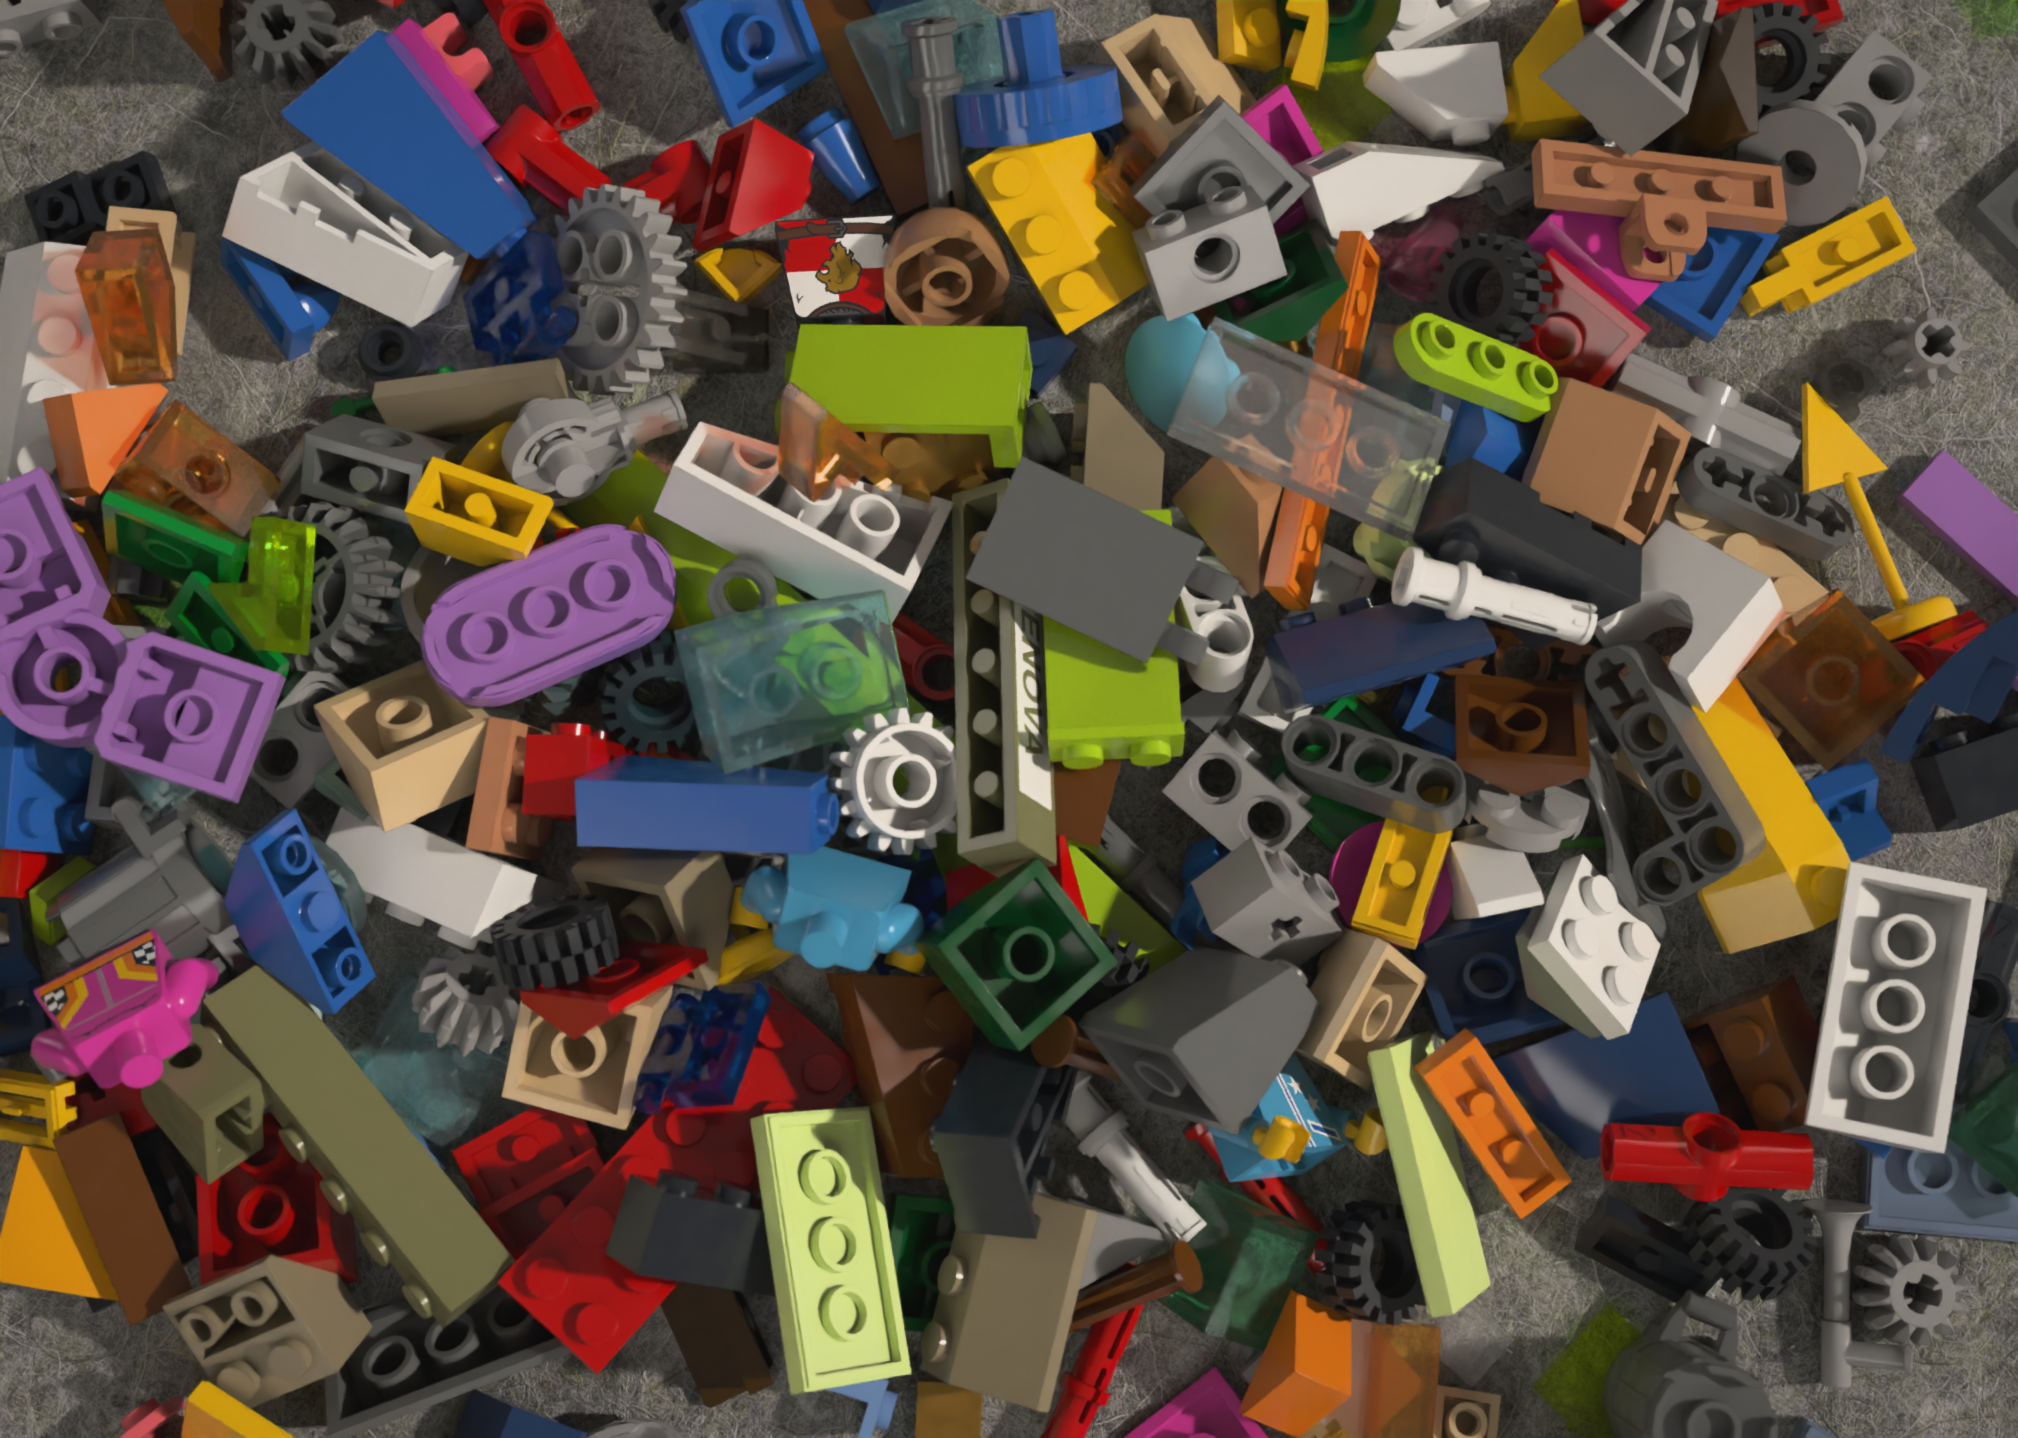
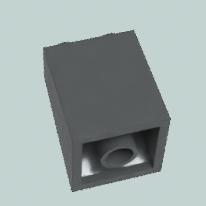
M1197 945L1193 947L1192 951L1185 952L1087 1012L1078 1025L1092 1040L1095 1047L1143 1107L1238 1135L1323 1008L1306 986L1307 978L1304 973L1290 962L1282 959H1275L1272 962L1253 958L1232 948L1222 951Z

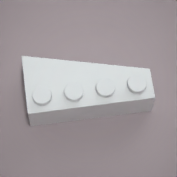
M699 422L673 464L654 512L740 558H751L763 563L774 576L886 634L910 594L955 502L932 496L929 503L901 495L903 487L901 485L877 478L873 486L839 475L840 466L817 458L814 463L805 464L783 456L782 447Z

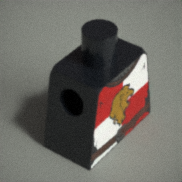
M895 214L774 221L777 242L799 330L801 324L888 325L890 307L884 297L883 260L886 247L897 230Z

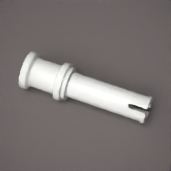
M1412 546L1403 552L1392 583L1391 596L1392 602L1395 605L1405 607L1410 602L1444 610L1445 616L1455 621L1467 619L1470 615L1483 617L1502 624L1558 637L1582 646L1590 641L1597 623L1598 615L1595 614L1597 611L1595 604L1570 600L1533 588L1492 579V577L1482 575L1481 570L1474 563L1461 561L1458 565H1453L1423 556L1421 549Z
M1079 1070L1065 1124L1080 1140L1077 1148L1084 1156L1088 1155L1090 1158L1096 1156L1108 1168L1122 1188L1144 1214L1150 1218L1170 1244L1179 1239L1189 1242L1207 1223L1190 1207L1179 1194V1191L1126 1130L1129 1127L1126 1121L1127 1116L1121 1110L1113 1111L1089 1083L1092 1075L1086 1070Z

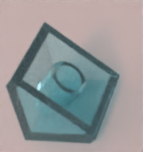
M924 0L845 25L844 32L894 140L921 131L918 99L911 97V93L907 90L906 79L912 76L908 37L901 35L900 23L925 17H956L958 29L952 32L956 71L963 74L964 85L981 80L1004 76L996 14L972 0Z

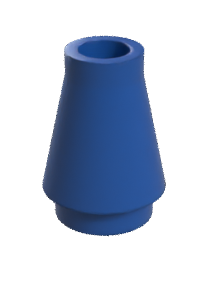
M838 107L818 116L798 132L797 137L803 146L815 153L812 164L845 196L851 206L863 201L882 186L873 171L853 118H845Z

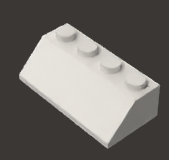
M44 241L7 252L0 290V484L36 468L43 467L49 473L66 510L97 513L99 495L71 498L61 491L43 399L70 393L116 388L122 350H118L93 332L104 248Z
M1855 862L1848 863L1804 1125L1912 1151L1945 1154L1987 888Z

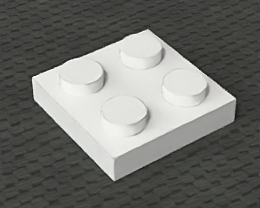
M1584 854L1562 862L1527 949L1604 1037L1610 1040L1629 1033L1661 944L1656 940L1649 926L1631 914L1617 895L1612 883L1597 871Z

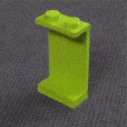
M801 324L796 350H788L785 357V381L788 390L786 399H778L776 403V434L778 437L786 438L791 460L804 464L811 431L989 434L994 467L1016 468L1022 456L1033 371L1027 327Z
M1171 509L1139 510L1172 526ZM1174 608L1168 618L1173 623H1175ZM1043 615L1049 761H1063L1065 767L1072 769H1090L1102 765L1103 760L1130 758L1131 763L1135 765L1157 766L1168 763L1173 756H1183L1185 729L1184 722H1181L1177 656L1155 646L1148 663H1145Z

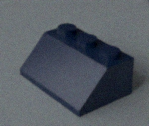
M1376 595L1338 605L1341 616L1317 622L1314 612L1303 613L1276 622L1279 633L1273 634L1263 641L1284 715L1420 678L1429 673L1434 674L1467 665L1497 652L1494 638L1480 617L1470 615L1467 619L1455 621L1448 619L1445 616L1444 610L1410 602L1405 607L1395 605L1393 602L1378 605Z

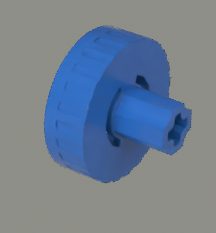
M1053 9L1029 10L996 18L1004 76L964 85L961 87V92L954 94L960 144L965 147H1005L1063 139L1101 130L1123 120L1117 68L1115 65L1080 64L1061 66Z

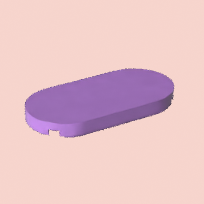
M600 524L580 530L530 551L526 559L509 560L463 579L447 588L438 596L430 608L431 613L426 619L425 626L423 624L420 643L428 671L438 686L455 699L475 706L493 707L520 700L640 648L652 641L664 630L674 613L677 602V582L671 558L656 539L643 532L640 535L635 531L626 530L625 526Z

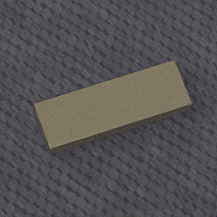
M558 358L375 382L372 400L387 426L427 437L488 430L504 422H515L518 419L521 408L527 402L536 398H549L551 400L562 398L577 399Z

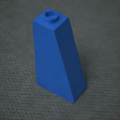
M379 30L375 31L281 111V114L291 125L476 259H493L498 255L502 261H506L532 241L533 238L528 230L541 220L397 35Z
M621 755L575 779L577 846L813 854L830 840V834H835L838 826V798L836 794L829 793V774Z

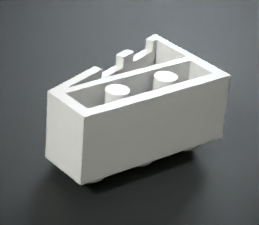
M315 141L239 177L222 237L410 327L450 304L469 255L460 246Z
M342 807L319 856L326 873L338 878L334 887L335 891L368 904L371 903L373 896L376 895L389 901L385 913L419 927H422L425 918L441 924L437 934L438 937L470 950L475 949L478 940L493 944L490 929L494 928L493 924L498 920H505V915L511 912L522 913L524 912L523 907L531 904L535 906L544 905V900L556 898L557 901L564 885L548 877H543L511 865L507 860L495 855L465 848V844L414 822L401 825L385 833L371 815L362 821Z

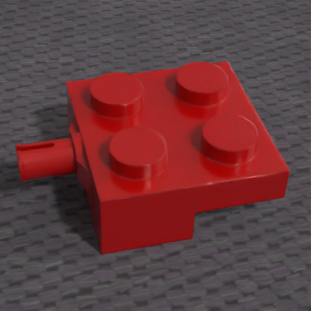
M537 1106L524 1111L451 1151L481 1207V1210L477 1211L478 1215L515 1261L525 1253L610 1161L589 1120Z

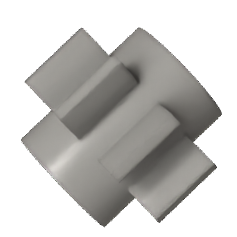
M1929 307L1918 315L1916 322L1912 318L1905 316L1895 323L1892 328L1900 339L1882 349V354L1892 356V361L1896 368L1893 378L1895 380L1902 377L1917 379L1919 391H1924L1935 384L1937 375L1945 381H1949L1959 375L1962 371L1954 359L1971 349L1970 343L1962 341L1961 333L1957 328L1961 320L1958 317L1951 321L1937 318L1935 308ZM1926 343L1931 348L1927 355L1922 350Z

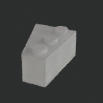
M1626 0L1538 77L1586 117L1600 136L1608 141H1613L1631 157L1688 114L1718 1Z

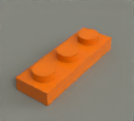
M1463 1029L1413 1067L1509 1209L1520 1220L1572 1182L1477 1037L1469 1030Z

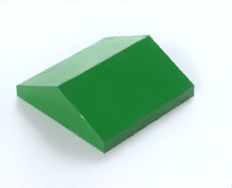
M109 490L106 492L101 503L107 554L182 585L191 572L201 569L225 596L232 601L250 542L129 491Z

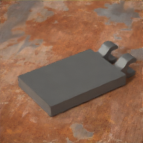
M1023 456L1016 467L965 578L1145 663H1148L1155 646H1158L1197 666L1200 665L1210 644L1209 639L1168 620L1184 585L1228 605L1239 583L1237 578L1196 560L1203 547V540Z

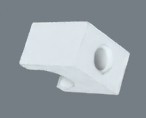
M1665 519L1642 547L1641 602L1597 621L1594 634L1602 647L1606 648L1631 640L1644 641L1652 633L1666 627H1686L1692 629V633L1685 646L1672 656L1668 668L1689 704L1706 713L1786 616V612L1769 576Z

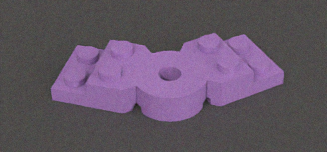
M39 467L0 484V709L17 727L51 745L67 748L96 745L100 756L115 766L176 786L182 785L238 804L286 678L280 673L153 631L130 641L121 631L102 618L111 597L110 592L84 538L76 532L49 473L43 467ZM80 663L82 666V677L78 685L70 691L57 692L55 682L59 671L68 664Z

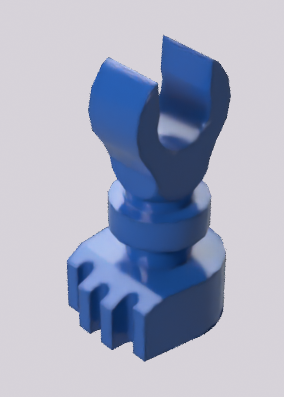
M1215 837L1191 844L1185 851L1181 869L1182 880L1185 883L1183 891L1185 900L1173 918L1171 932L1191 951L1198 930L1211 942L1217 938V935L1211 932L1191 884L1193 880L1231 852Z

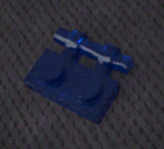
M528 230L463 294L475 350L492 352L494 366L537 361L543 355H553L566 344L568 332L577 323L575 314L568 307L559 305L554 310L551 307L550 302L564 290L562 272L557 262L551 234ZM521 329L524 330L525 337L523 339L521 338L520 334Z
M755 981L715 985L710 991H703L700 1001L691 994L680 993L676 995L671 1010L664 1012L658 1026L659 1041L653 1056L645 1059L638 1076L640 1089L634 1105L639 1111L646 1114H657L666 1096L677 1109L734 1104L772 998L762 983Z

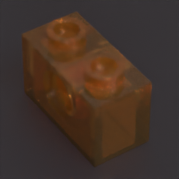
M176 399L151 416L113 474L114 478L125 485L126 491L241 539L244 538L281 482V479ZM185 470L198 478L202 493L196 492L189 486L185 478Z

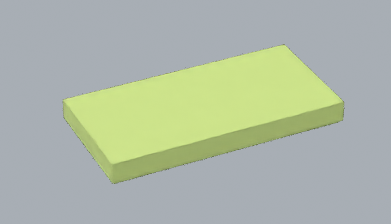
M1430 1031L1408 1035L1369 1051L1367 1058L1428 1314H1431V1318L1454 1315L1491 1286L1453 1125L1413 1068L1435 1051Z
M869 1106L764 1114L751 1118L790 1395L912 1374Z

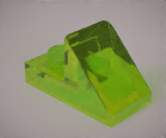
M252 517L251 537L248 548V583H208L210 592L254 650L292 655H309L316 525L276 517Z

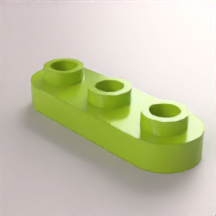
M1431 313L1417 315L1401 326L1394 335V352L1399 364L1411 378L1420 383L1484 406L1487 409L1521 422H1532L1552 410L1551 399L1558 389V377L1549 363L1531 353Z

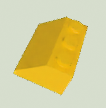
M1091 132L1039 143L999 147L967 166L966 172L1063 335L1069 334L1149 284L1131 233L1145 226Z

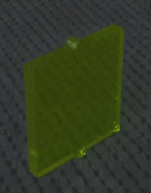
M1373 50L1359 59L1348 62H1325L1318 92L1294 85L1291 81L1293 69L1288 67L1270 80L1263 88L1266 93H1269L1280 83L1288 86L1323 151H1327L1347 141H1359L1394 112L1391 106L1364 86L1363 73L1375 52H1382L1380 50Z
M1606 1303L1531 1387L1565 1419L1564 1427L1569 1432L1575 1433L1578 1431L1584 1438H1610L1611 1431L1608 1427L1602 1404L1605 1375L1618 1353L1645 1335H1641L1617 1311Z

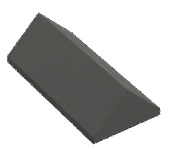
M499 1285L444 1328L441 1327L433 1315L428 1319H424L413 1309L407 1299L401 1300L365 1314L373 1328L340 1370L324 1378L327 1436L329 1438L351 1437L571 1353V1351Z

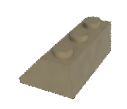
M1036 1190L1032 1206L1034 1214L1039 1215L1041 1219L1037 1239L962 1233L954 1211L956 1229L950 1253L943 1260L939 1269L938 1289L940 1292L933 1320L927 1325L922 1336L921 1353L923 1359L920 1369L948 1384L1029 1409L1049 1413L1098 1211Z

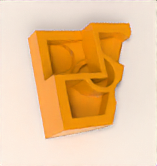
M23 1145L0 1234V1282L119 1301L57 1151Z

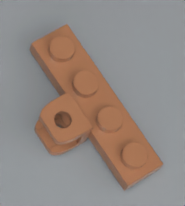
M1540 139L1531 152L1535 207L1626 217L1619 226L1620 253L1623 266L1632 278L1674 282L1684 270L1686 253L1688 255H1695L1704 245L1707 237V227L1776 234L1787 221L1781 166L1639 150L1630 157L1618 147ZM1648 247L1652 251H1659L1663 262H1650L1644 256L1643 248Z

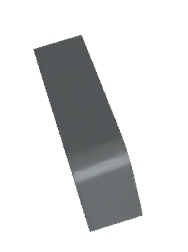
M1633 640L1596 651L1589 658L1585 667V682L1588 691L1674 833L1672 837L1650 848L1637 858L1632 871L1636 891L1644 900L1654 905L1667 906L1674 904L1757 858L1765 845V831L1760 819L1686 697L1681 692L1660 654L1651 645L1643 641ZM1626 663L1630 673L1622 681L1618 672L1625 667ZM1644 693H1646L1649 701L1638 705L1633 703V699L1645 696ZM1651 713L1660 716L1666 724L1667 738L1664 743L1657 741L1650 733L1648 721ZM1685 769L1693 772L1700 780L1702 792L1699 799L1689 796L1684 790L1682 774ZM1718 827L1728 830L1734 836L1736 842V853L1734 856L1724 853L1719 848L1715 839ZM1664 857L1671 859L1679 867L1681 872L1680 885L1670 882L1664 875L1662 869Z

